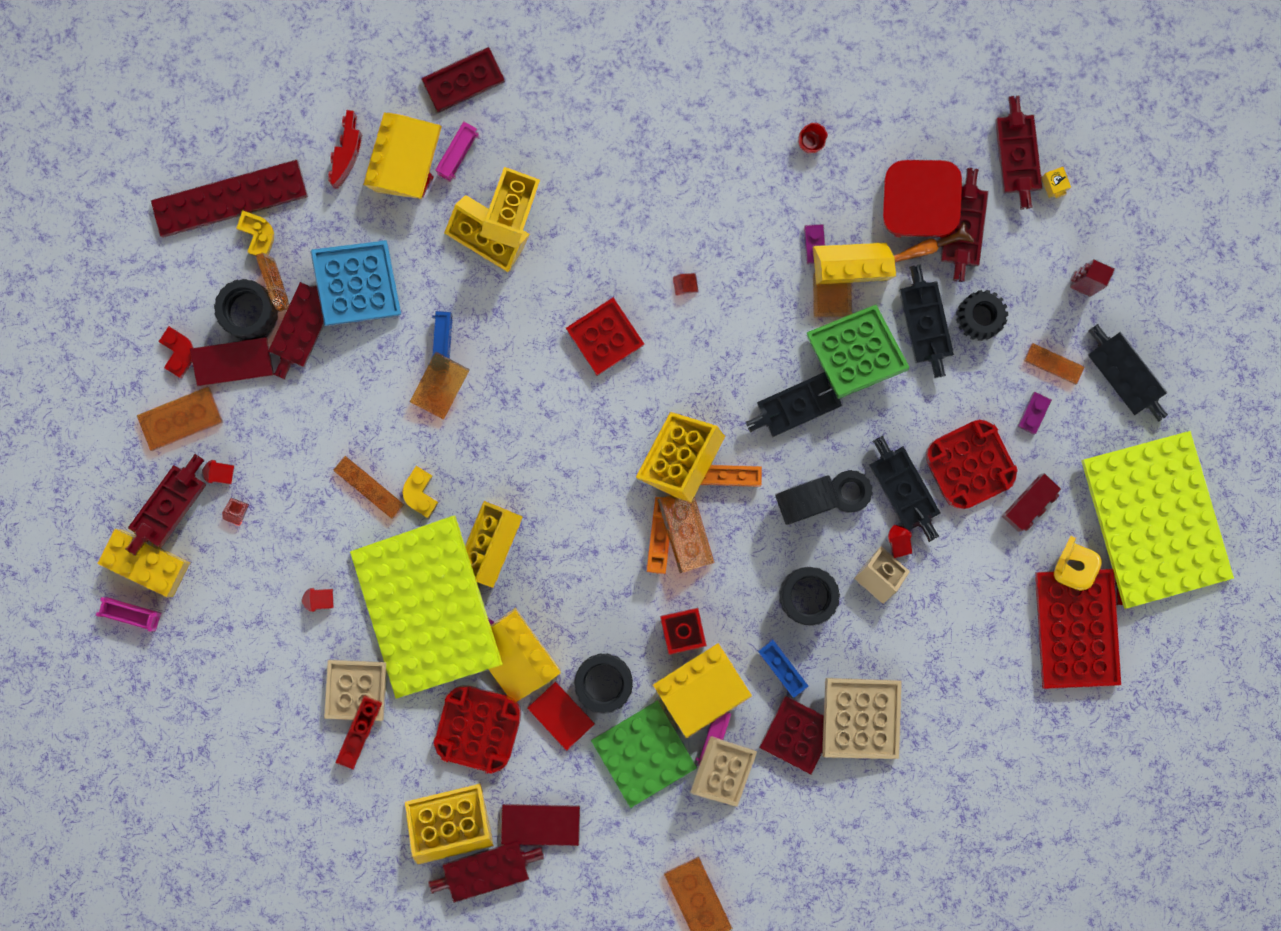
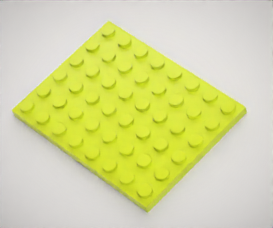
M1191 431L1081 460L1124 609L1234 579Z
M455 515L350 551L384 662H387L386 669L396 699L503 665Z

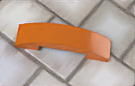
M655 497L646 572L666 574L674 499Z

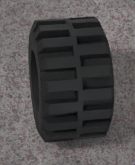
M978 290L976 293H971L958 306L959 310L956 312L958 316L956 322L960 323L958 327L960 331L963 329L965 331L963 334L971 336L970 339L972 340L978 339V341L994 337L1002 331L1008 321L1006 319L1008 311H1005L1007 305L1002 303L1004 299L1002 297L997 298L998 294L995 292L991 294L990 290H985L984 292ZM975 306H984L990 311L991 322L989 325H980L974 320L973 308Z

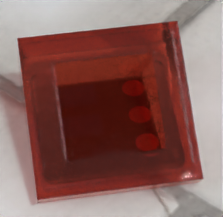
M696 273L678 274L673 277L676 295L699 292Z
M231 497L222 512L223 519L240 526L249 504Z

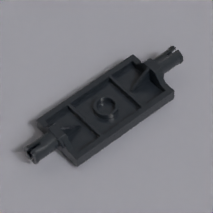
M921 264L916 267L914 265L909 267L913 284L910 287L900 289L899 293L915 363L929 361L932 365L934 379L944 377L946 374L942 359L953 356L954 352L938 282L927 283L924 281Z
M1099 324L1089 329L1088 332L1097 341L1098 347L1090 352L1088 356L1134 416L1146 408L1151 411L1158 422L1162 418L1167 417L1168 413L1165 412L1158 402L1161 397L1167 394V391L1121 331L1113 337H1107Z
M825 372L757 402L761 412L760 416L745 421L747 427L755 424L748 428L750 433L763 426L768 427L773 438L843 405L840 399H838Z
M883 435L873 440L872 442L881 456L879 460L869 464L903 527L908 531L917 526L921 527L928 542L940 537L931 521L933 517L941 512L904 446L893 451L890 450Z

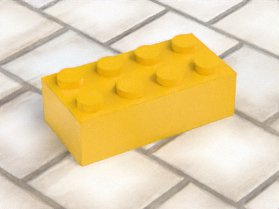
M504 167L480 236L517 249L540 179Z
M114 529L97 564L165 597H174L191 562L162 548L160 549L149 542H145L137 555L134 556L126 551L125 548H127L135 535L123 529Z

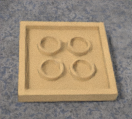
M328 660L324 719L353 720L363 697L367 696L383 702L375 721H384L387 662Z
M710 736L690 792L694 795L738 807L757 751Z

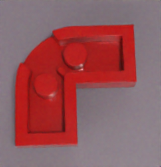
M168 326L158 341L174 351L164 368L182 379L192 364L190 348H193L192 341Z

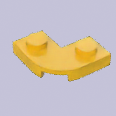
M242 211L236 229L253 235L247 253L267 260L275 236L272 226L264 218Z
M415 466L403 486V498L409 507L429 518L439 503L423 493L433 476L420 467Z

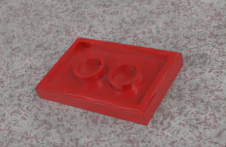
M556 681L527 708L566 751L595 725L590 717Z

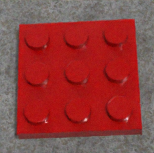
M614 297L566 327L567 332L597 376L645 345Z

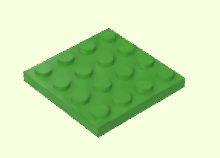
M877 305L806 333L838 399L909 370V365Z
M658 700L591 740L630 808L697 768Z

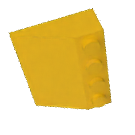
M384 112L363 185L378 193L422 199L442 126L400 114Z
M670 412L636 478L676 498L692 502L726 436L716 425Z
M516 607L490 625L503 665L488 670L507 696L518 702L561 673L559 666Z
M719 643L653 684L686 739L752 697Z
M481 784L405 802L412 858L417 865L494 846Z

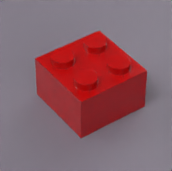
M698 607L660 616L669 655L707 646Z

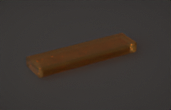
M344 456L333 469L335 473L391 519L405 505L347 456Z

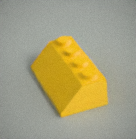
M465 195L455 204L444 233L509 272L524 249L530 234L523 230L517 249L480 236L489 209Z
M887 243L813 246L816 285L889 281L896 277L895 258Z
M483 501L465 547L476 582L494 588L523 516Z

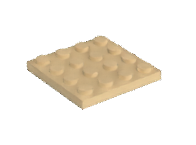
M825 678L822 756L832 758L899 759L902 681Z

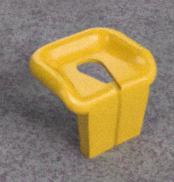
M1070 536L1055 567L1054 577L1059 583L1076 590H1086L1093 585L1101 568L1102 561L1098 553L1076 544V537ZM1068 560L1079 561L1084 564L1085 568L1082 571H1076L1067 562Z

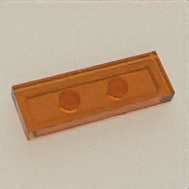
M1034 343L1030 345L1024 359L1025 362L1075 385L1078 383L1085 368Z

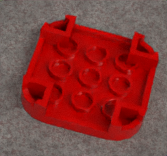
M901 160L892 164L886 171L884 185L883 221L886 229L899 238L901 236L940 237L941 239L954 233L959 226L961 216L962 175L959 168L952 162L945 160Z
M975 420L935 439L929 444L926 450L927 465L944 499L952 507L957 509L973 507L1013 486L1018 469L1014 465L998 433L999 429L995 424L985 420Z
M470 685L455 687L447 694L444 700L443 711L434 738L433 746H435L436 753L441 757V760L447 763H456L484 771L488 774L501 771L511 758L521 721L519 704L509 696Z

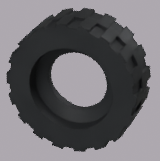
M848 470L839 473L833 478L832 483L840 502V506L837 508L840 511L846 513L857 512L865 508L871 501V496L873 495L872 485L865 474L860 473V471ZM847 482H854L860 488V495L854 501L844 499L841 494V489Z

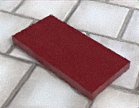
M489 47L421 78L437 113L505 82L503 74Z
M268 338L190 348L197 386L274 375L271 355L268 351Z
M502 804L501 844L519 841V845L579 846L580 805Z

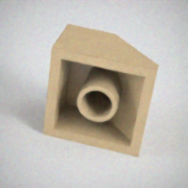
M880 546L854 579L884 604L898 591L910 571Z

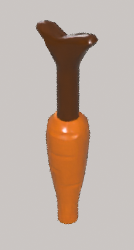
M962 223L960 229L953 235L938 240L933 238L927 239L893 256L896 263L937 252L939 247L956 241L973 243L974 239L966 232L965 223Z

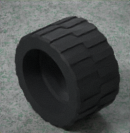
M247 279L233 280V282L227 283L225 287L221 288L215 298L214 314L218 320L217 322L225 331L241 340L263 338V336L270 333L278 320L279 310L276 299L256 281ZM247 293L256 294L263 303L260 318L251 326H237L231 319V307L234 301Z
M829 475L800 484L775 495L786 525L840 506Z
M803 567L792 571L791 574L785 577L786 579L782 582L781 589L779 590V602L783 612L794 622L814 626L828 621L835 614L840 603L839 587L835 579L827 571H823L820 568ZM801 579H817L826 588V604L822 610L815 614L801 613L792 603V589Z
M599 653L590 656L580 665L576 672L574 681L575 694L580 703L585 708L592 710V712L601 714L612 713L626 704L631 696L633 687L631 671L626 663L616 655ZM598 665L612 666L619 672L622 678L620 693L610 701L595 700L586 690V676L592 668Z

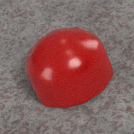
M810 123L804 126L798 136L799 147L806 153H817L822 150L828 137L825 127L819 123Z

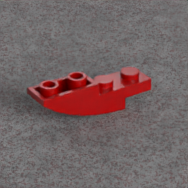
M346 110V116L342 118V127H344V134L340 136V145L342 147L335 146L334 152H331L330 162L333 165L332 171H329L328 181L336 189L341 186L350 174L361 147L363 135L360 130H356L357 115L353 110Z
M367 696L363 697L335 763L354 770L383 702Z

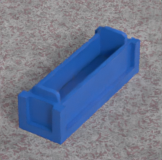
M435 311V315H432V318L435 319L432 363L428 365L434 371H449L453 314L451 312Z
M773 639L757 650L793 698L809 687Z

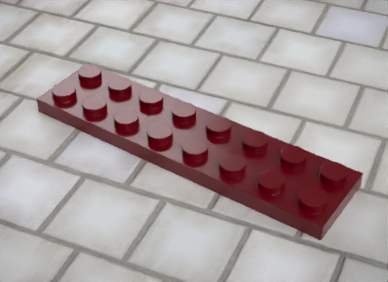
M296 159L153 199L151 204L159 234L164 238L241 216L242 211L253 213L306 198L308 194L299 161Z

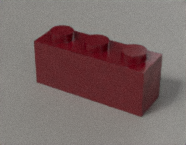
M1093 259L1089 263H1085L1078 271H1074L1070 278V281H1072L1070 288L1091 297L1108 286L1115 268Z
M1045 473L1040 474L1005 511L1002 517L1018 532L1027 531L1034 524L1032 522L1036 516L1040 517L1047 510L1045 508L1049 502L1053 503L1060 496L1058 492L1061 488Z

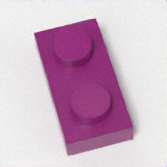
M824 224L804 226L807 264H814L813 246H825Z
M1033 392L1017 427L1035 435L1052 399Z

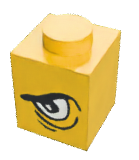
M1064 167L1046 172L1041 177L1048 198L1054 196L1056 199L1067 195L1066 192L1071 188Z

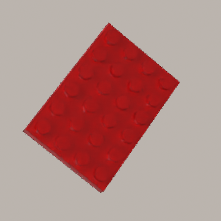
M1099 570L1093 585L1086 590H1076L1059 583L1054 577V572H1035L1042 688L1121 685L1114 570Z

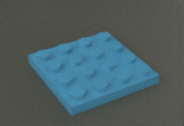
M387 240L312 249L310 251L325 326L401 315Z

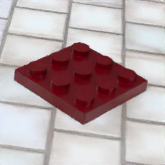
M785 695L759 748L812 775L823 753L824 715Z

